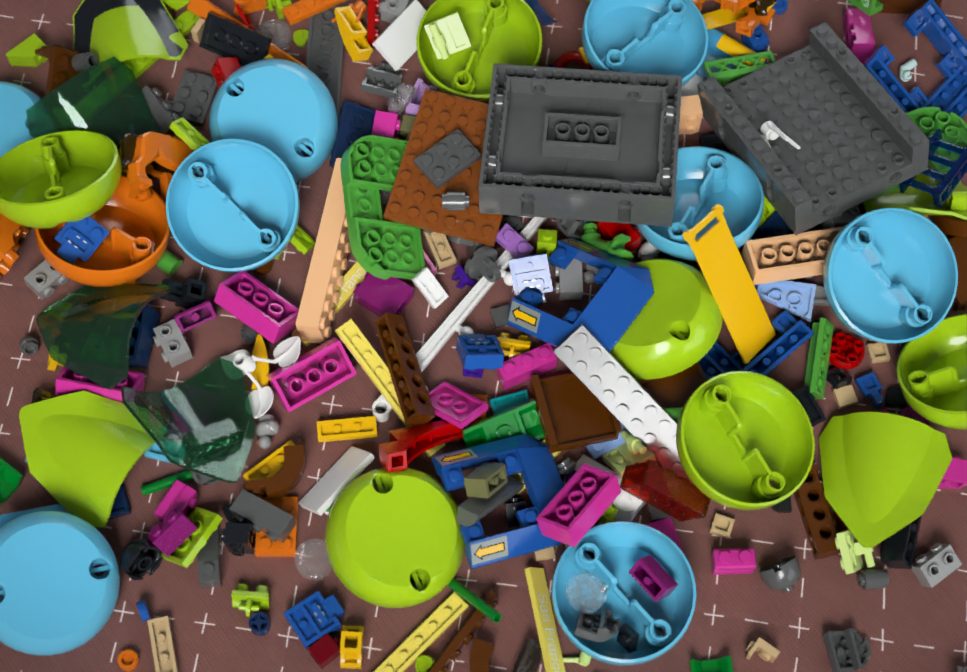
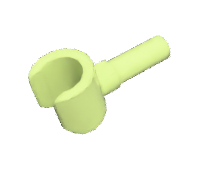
M583 652L580 653L579 658L563 657V662L578 663L581 666H588L591 657Z

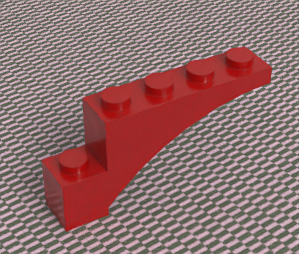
M440 420L389 431L390 442L379 444L380 463L387 472L407 469V465L423 452L440 444L463 438L462 429L446 420Z

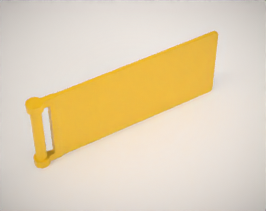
M715 204L704 218L683 233V238L689 243L712 295L719 305L722 317L743 363L747 364L776 333L723 215L724 208L720 204ZM717 217L718 221L695 240L696 234Z

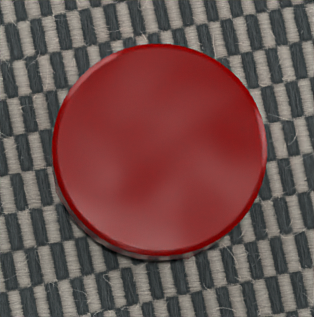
M837 332L832 337L829 362L842 369H853L859 366L865 355L864 342L843 332Z

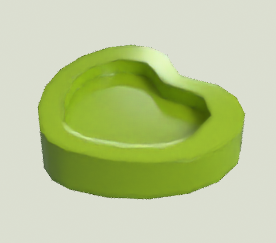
M302 29L293 33L294 43L298 47L306 45L308 30Z
M419 656L415 664L416 672H429L435 664L434 659L431 656Z

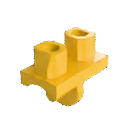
M502 332L499 337H496L504 356H509V360L530 351L531 341H529L528 336L520 335L518 340L510 339L511 335L509 333Z

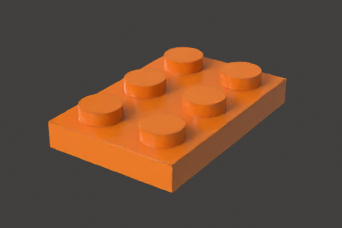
M259 497L292 515L296 525L284 543L278 540L273 542L262 531L260 533L256 532L255 557H296L298 497H280L274 500H268V497Z

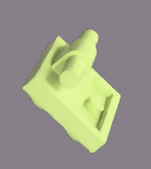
M458 11L424 25L438 59H447L449 55L472 45Z
M626 430L621 433L626 443L602 455L603 461L621 478L629 476L633 472L656 461L654 453L647 450L639 438Z
M849 529L836 534L835 544L837 549H840L842 556L840 564L846 574L854 573L864 568L861 554L865 556L867 568L875 566L872 554L874 552L873 547H862Z

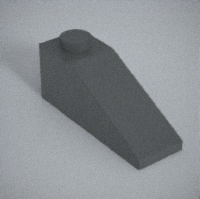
M219 527L211 534L206 545L198 552V580L201 588L222 587Z

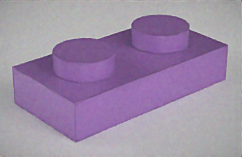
M507 223L500 228L496 242L514 258L528 256L532 252L534 247Z

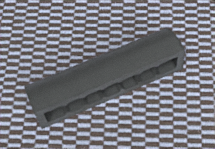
M507 476L508 482L490 498L470 497L458 506L456 523L461 526H472L523 489L524 483Z

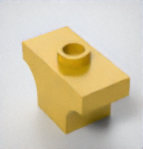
M343 625L340 644L341 668H362L364 626Z

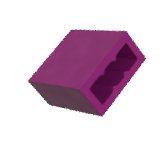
M367 272L364 281L361 284H357L353 293L355 302L381 317L386 312L400 315L414 297V288L398 278L390 277L384 280L374 277Z

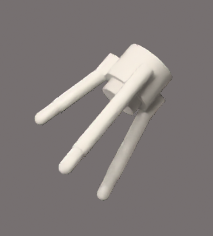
M766 121L761 126L760 131L763 133L761 136L769 146L768 139L775 140L780 136L798 150L800 149V146L784 134L772 121Z

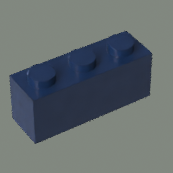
M131 305L119 359L130 367H148L154 341L153 336H155L153 328L157 327L160 315L149 305Z

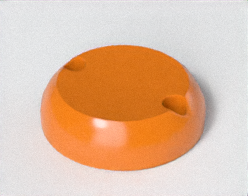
M121 175L118 187L111 199L100 210L90 216L108 230L109 234L87 262L78 257L71 264L56 253L61 243L55 240L54 236L65 222L56 225L54 228H35L38 248L45 260L58 273L74 282L94 287H112L129 283L149 272L160 261L167 249L170 228L166 216V205L161 197L150 187L152 198L144 202L129 198V181L127 176Z

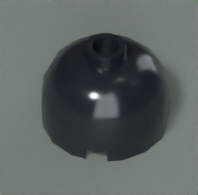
M148 539L133 540L125 546L121 553L120 563L122 569L129 578L142 580V576L147 573L150 576L158 569L162 562V556L160 555L162 551Z

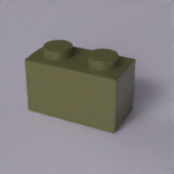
M483 462L464 478L467 497L488 499L508 482L505 463Z

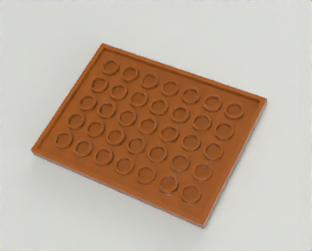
M425 89L383 215L385 220L494 247L503 215L486 214L479 211V178L482 158L438 190L414 165V159L457 129L483 154L489 104ZM447 192H465L466 196L469 195V207H466V211H447V209H442V194H447Z

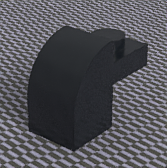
M188 278L184 283L164 279L161 284L160 299L175 302L177 307H194L205 300L206 283Z

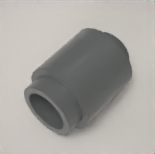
M91 52L76 54L72 58V67L77 72L92 71L99 64L98 57Z
M447 192V194H442V209H447V211H466V207H469V195L466 196L465 192Z
M882 568L864 569L857 576L858 585L862 586L863 590L882 589L885 586H889L888 571Z

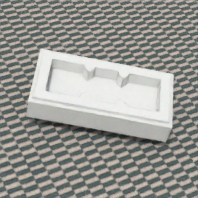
M424 267L411 279L432 308L436 309L449 297L428 267Z

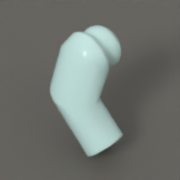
M911 59L899 67V78L902 81L906 82L912 78L910 70L917 66L915 59Z

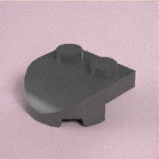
M380 63V66L377 67L371 65L367 68V75L361 84V90L370 94L395 99L401 89L402 73H399L398 70L395 71L388 63Z
M581 607L574 635L584 640L605 642L618 632L621 621L619 618L615 619L612 616V611L605 607L602 608L601 613Z
M848 628L844 631H831L823 634L832 672H855L865 667L868 659L871 658V647L868 640L856 633V629Z

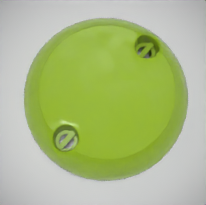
M436 0L425 12L417 32V54L425 76L433 86L437 87V90L442 93L489 104L493 65L538 66L542 54V32L535 13L524 0ZM458 11L472 45L449 55L447 59H438L424 25Z
M70 130L39 136L12 148L0 157V213L16 224L39 229L54 228L63 222L81 221L96 213L111 199L120 181L122 165L115 143L110 138L96 132Z
M672 259L640 261L635 264L649 269L654 294L610 353L635 379H659L682 372L703 358L719 336L723 317L719 305L714 299L701 271L684 262Z
M967 314L944 318L939 325L926 335L908 341L901 351L897 363L899 386L905 400L912 409L935 424L960 430H967Z
M734 371L709 379L699 386L688 398L677 422V452L687 476L703 494L726 507L738 510H760L776 505L791 496L803 484L811 470L815 442L812 425L806 411L787 388L762 374Z
M382 467L359 476L338 495L327 518L325 546L334 573L341 583L354 595L376 606L406 608L430 600L439 594L454 578L465 553V544L460 533L461 525L456 523L458 511L456 500L449 491L446 492L445 487L435 478L412 468L387 472ZM374 484L377 485L379 492L374 489ZM412 578H413L414 584H415V586H416V589L413 588V586H412V584H411V582H410V580H411Z

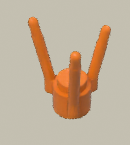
M356 1L354 4L350 3L348 6L356 14V22L358 23L359 20L361 22L363 15L367 11V5L362 1ZM336 16L331 20L332 23L336 21Z

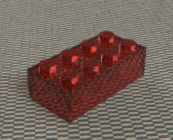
M653 460L626 466L620 484V489L680 522L706 517L711 500L695 485L689 483L688 479L678 477L672 470L662 468L658 462Z

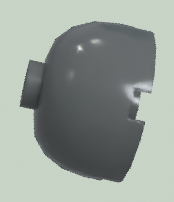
M796 556L783 558L780 562H773L760 569L759 573L764 584L772 590H782L783 593L794 589L793 585L799 581L801 576V568Z

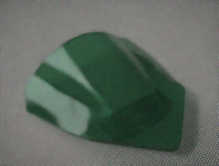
M115 57L102 61L77 74L26 110L29 135L33 138L61 131H91L110 138L115 143L119 155L121 139L126 133H134L137 136L149 131L159 133V128L150 112L133 71ZM122 170L121 175L127 176L126 171ZM146 173L148 178L151 179L152 175Z
M123 284L112 287L86 285L40 312L36 317V322L45 346L53 360L100 386L111 390L128 378L130 339L139 314L149 302L157 297L167 295L172 291V288L165 284Z
M218 358L189 380L162 391L143 392L130 387H123L121 389L123 404L157 443L170 463L228 483H236L239 480L256 431L242 370L234 366L233 362Z

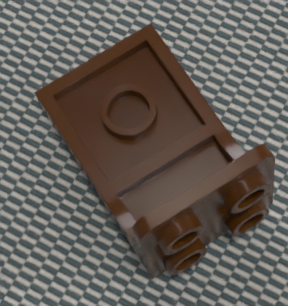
M54 44L53 47L42 46L41 49L35 50V54L49 59L44 104L70 110L80 102L83 72H77L72 67V58L79 53L77 50H67L59 44Z

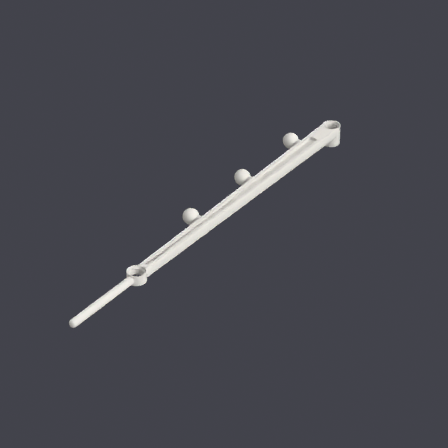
M533 217L519 235L529 242L547 218ZM505 250L494 263L499 267L504 283L508 286H513L511 271L507 272L505 270L509 266V259L514 257ZM482 276L416 353L421 373L455 332H458L459 336L474 334L471 327L461 326V324L495 282H489ZM382 394L372 405V414L376 416L377 422L387 421L393 409ZM380 408H383V409L386 410V411L383 412V413L377 412V410L380 409Z

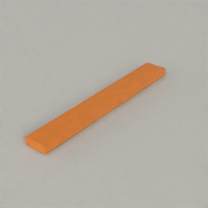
M190 0L187 6L189 11L205 21L208 12H213L246 26L209 0ZM271 43L268 54L274 59L296 62L308 69L307 66Z

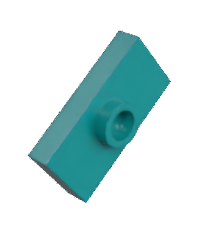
M527 389L489 399L493 415L530 401Z

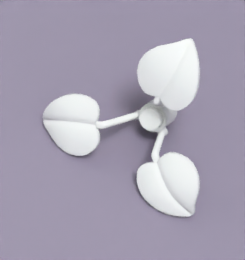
M299 336L290 337L278 344L273 351V356L276 358L274 360L251 356L244 349L220 357L223 369L230 379L239 380L246 374L257 386L258 390H253L246 398L245 403L247 412L253 418L263 416L270 409L274 400V393L271 387L265 386L262 388L251 375V372L256 368L255 361L278 363L282 368L295 363L300 355L301 339Z

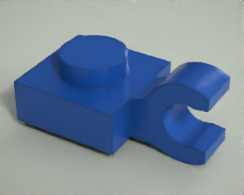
M874 372L857 378L855 384L863 397L870 396L871 403L875 409L882 407L881 403L884 402V399L879 392L882 391L883 387Z

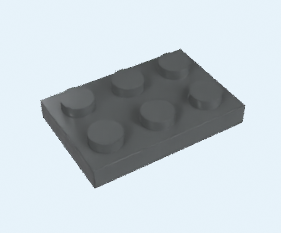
M185 70L171 105L172 112L180 118H185L190 124L203 127L218 89L215 77Z
M457 129L414 159V165L438 190L480 160L482 154Z

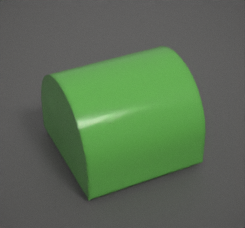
M166 250L163 257L156 264V267L171 277L180 268L183 261Z

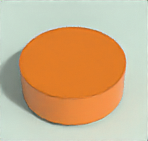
M126 649L118 655L117 662L122 670L132 671L137 668L139 657L134 650Z

